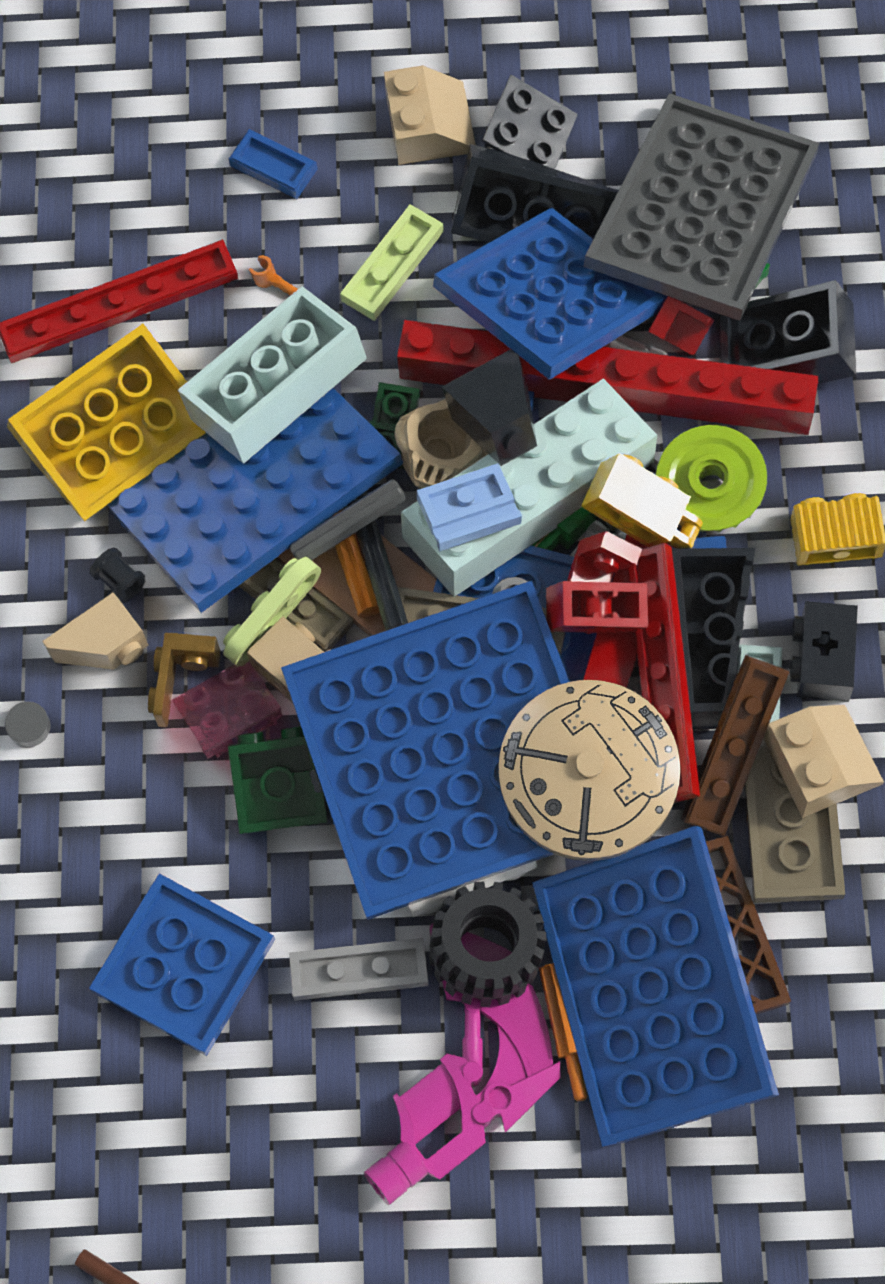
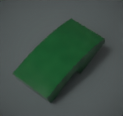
M379 382L373 419L370 421V424L402 457V452L394 436L395 427L400 417L418 408L421 390L419 388ZM400 465L398 469H404L403 465Z

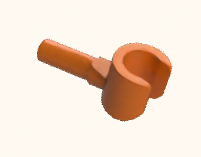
M261 255L257 257L265 271L256 272L249 268L252 278L258 287L268 288L274 286L290 296L298 290V288L276 274L272 261L267 256Z

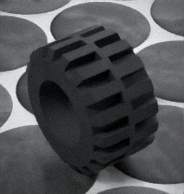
M484 881L475 882L473 891L470 892L466 886H463L456 890L455 899L448 896L444 900L441 911H437L434 918L429 945L430 965L435 966L434 976L439 983L444 980L447 982L445 991L452 997L457 991L462 993L461 1002L471 1005L472 998L480 1000V1007H490L492 999H497L499 1005L509 1003L511 994H514L517 998L525 993L527 984L532 985L542 961L546 943V932L542 931L544 921L541 913L533 914L536 905L530 898L522 902L520 900L521 891L513 887L510 893L503 891L504 883L494 882L493 888H485ZM475 928H492L506 936L512 945L513 952L502 960L482 961L467 952L461 942V937Z

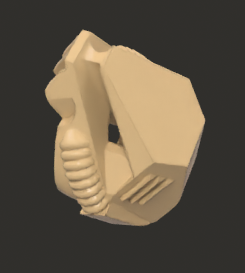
M446 399L435 404L421 406L400 417L395 427L394 436L402 452V465L414 485L421 489L452 479L488 455L452 420Z

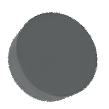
M21 702L12 707L5 719V728L10 738L17 745L33 747L39 745L47 738L51 723L42 706L34 702Z

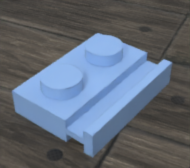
M499 463L417 490V501L429 529L436 539L439 552L519 525L522 522V514L514 503L515 499Z

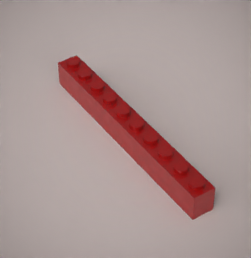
M404 320L397 354L399 378L446 385L507 352L510 348L489 331ZM602 347L549 380L520 357L528 391L534 392V398L568 402L604 378L636 412L809 435L819 377Z

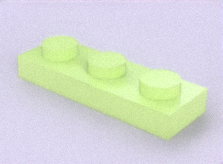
M410 204L340 293L341 301L375 321L444 232L443 223Z

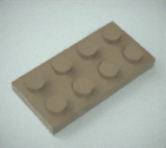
M764 735L744 786L754 903L844 899L845 885L837 804L802 818L764 741Z

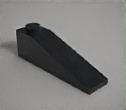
M470 144L459 184L451 234L490 243L544 211L553 208L588 236L596 235L619 190L509 153Z

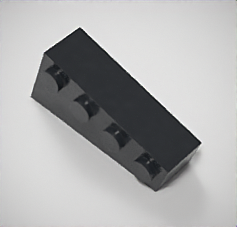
M756 548L672 549L692 729L717 728L734 685L739 643L744 626L745 604L749 594L751 566L754 562Z

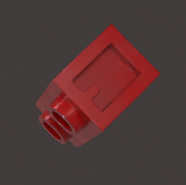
M607 531L579 541L567 581L612 582L614 573L637 565L642 549Z

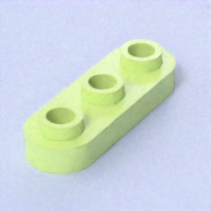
M308 557L290 560L279 574L280 580L270 592L262 593L255 600L251 607L252 613L242 625L237 624L227 633L223 640L225 645L224 656L237 667H241L249 662L247 651L282 616L285 618L289 616L315 585L321 574V568Z

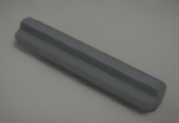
M389 480L291 543V552L297 560L303 557H308L310 560L317 558L404 502L406 497L403 490L395 480Z

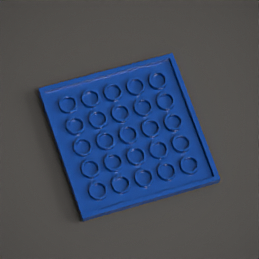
M532 580L281 667L367 920L554 855L533 842L517 826L504 803L499 782V757L502 742L514 718L527 703L539 694L557 685L569 682Z

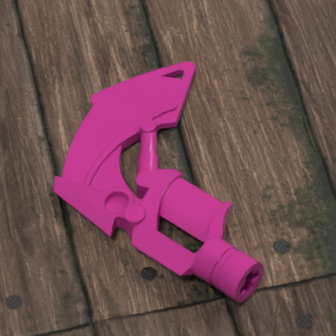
M433 923L430 925L429 928L430 937L432 933ZM469 932L461 937V942L467 952L482 961L502 960L512 953L489 940ZM445 980L442 981L446 999L461 1002L463 994L457 991L452 997L445 991L447 982ZM527 984L525 993L518 998L511 994L509 1003L499 1005L497 999H492L490 1007H480V1000L477 998H472L471 1005L462 1002L465 1005V1038L462 1039V1057L446 1054L440 1059L442 1064L400 1097L397 1093L393 1096L400 1120L401 1142L388 1152L384 1158L382 1157L363 1172L369 1184L387 1205L392 1204L407 1192L408 1188L413 1187L426 1175L441 1179L486 1143L484 1128L488 1127L495 1118H501L506 1133L561 1078L560 1062L553 1065L552 1046L547 1023L532 985ZM481 1013L498 1027L499 1053L491 1078L484 1089L476 1095L472 1087L479 1085L483 1076V1039L480 1038ZM460 1109L461 1133L430 1158L425 1159L417 1149L416 1144Z

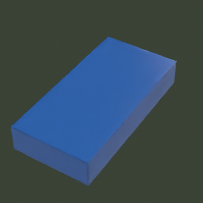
M250 129L228 158L230 167L295 199L299 198L318 170L316 161Z

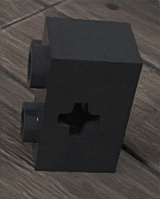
M805 601L802 615L794 616L792 641L800 642L799 656H792L790 682H797V697L849 702L854 688L858 605ZM818 646L825 647V652L828 656H821Z

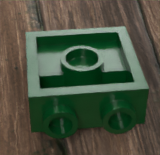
M301 726L281 729L282 738L264 740L263 732L237 735L238 743L228 746L240 834L328 822L325 796L323 793L314 791L312 778L309 775L315 769Z

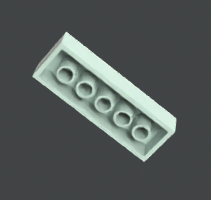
M604 378L536 422L534 428L537 447L500 466L515 499L514 503L522 514L521 524L439 552L436 539L429 529L418 501L401 511L402 538L453 597L556 529L557 524L580 509L601 462L619 453L637 458L642 462L643 468L654 462L657 434ZM488 454L455 477L497 464V462Z

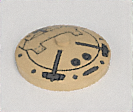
M579 680L560 684L532 699L517 714L509 726L502 742L499 757L501 793L514 822L527 837L540 847L553 854L574 860L599 861L611 859L645 843L656 833L669 815L677 795L680 780L678 748L674 736L662 715L646 699L632 690L614 683L598 680Z

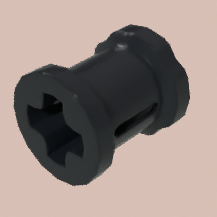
M114 547L103 552L94 561L89 572L95 580L101 579L114 592L122 604L137 595L146 582L145 575L141 571H134L122 559V553Z

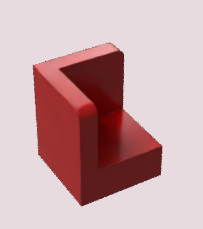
M668 296L648 332L694 355L714 319L678 299Z

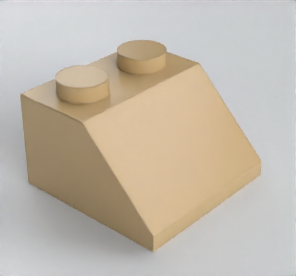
M423 65L384 72L386 100L398 165L464 155L468 153L470 144L476 145L463 81Z
M845 705L811 706L768 724L764 741L802 818L883 785L884 781Z

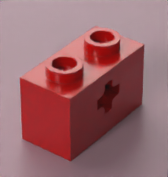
M562 581L547 587L546 620L550 631L632 633L648 628L647 583Z

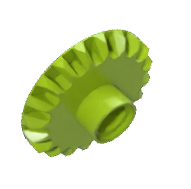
M720 425L698 426L677 436L662 453L656 471V476L671 479L678 485L680 491L690 496L685 510L702 520L703 525L700 532L716 531L720 533L727 528H736L741 522L751 518L757 507L761 505L767 487L766 464L757 446L741 432ZM709 475L717 476L723 481L719 487L714 489H708L700 482Z

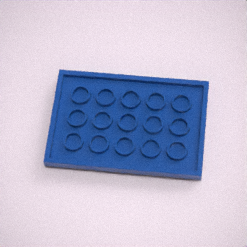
M332 388L244 464L210 435L205 433L199 439L190 442L185 449L166 463L158 465L152 473L133 487L125 489L107 507L128 533L199 612L202 613L289 549L291 543L324 523L402 465L403 460L401 454Z
M693 826L641 844L620 856L593 861L532 882L539 910L544 921V929L602 1147L615 1146L779 1096L701 827Z

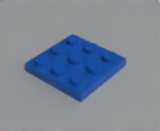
M159 873L89 989L99 997L207 1056L276 939L269 932Z

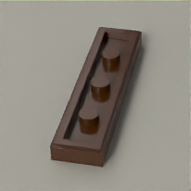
M745 654L698 773L700 797L688 799L681 816L683 822L725 836L789 675L788 670Z

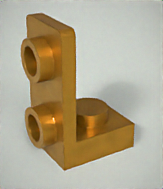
M164 633L163 647H156L154 654V672H159L157 687H151L148 695V712L153 713L158 727H168L177 664H181L183 668L192 671H203L207 667H219L221 650L216 636Z

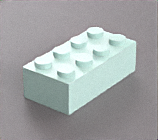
M302 286L179 388L178 392L190 419L244 464L364 362L367 357L357 328Z

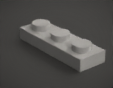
M424 938L289 953L294 1001L429 986Z

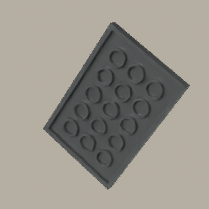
M669 93L585 255L584 267L740 321L817 155L819 143Z

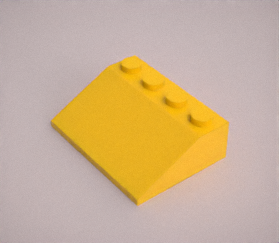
M144 323L8 419L7 428L24 451L84 522L119 497L125 489L133 487L152 473L158 465L166 463L185 449L190 442L199 439L206 433L190 419L178 392V389L187 383L186 379Z

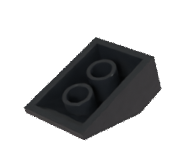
M836 280L749 301L740 321L720 314L721 363L819 376L818 384L857 375L853 302Z

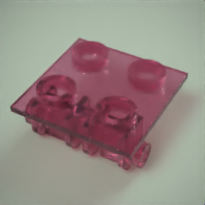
M250 662L239 667L232 665L172 699L199 742V746L207 759L214 755L216 758L221 757V754L228 751V746L234 744L232 738H235L238 743L237 735L244 731L246 733H253L251 727H254L256 732H262L272 725H277L276 720L283 716L280 705Z

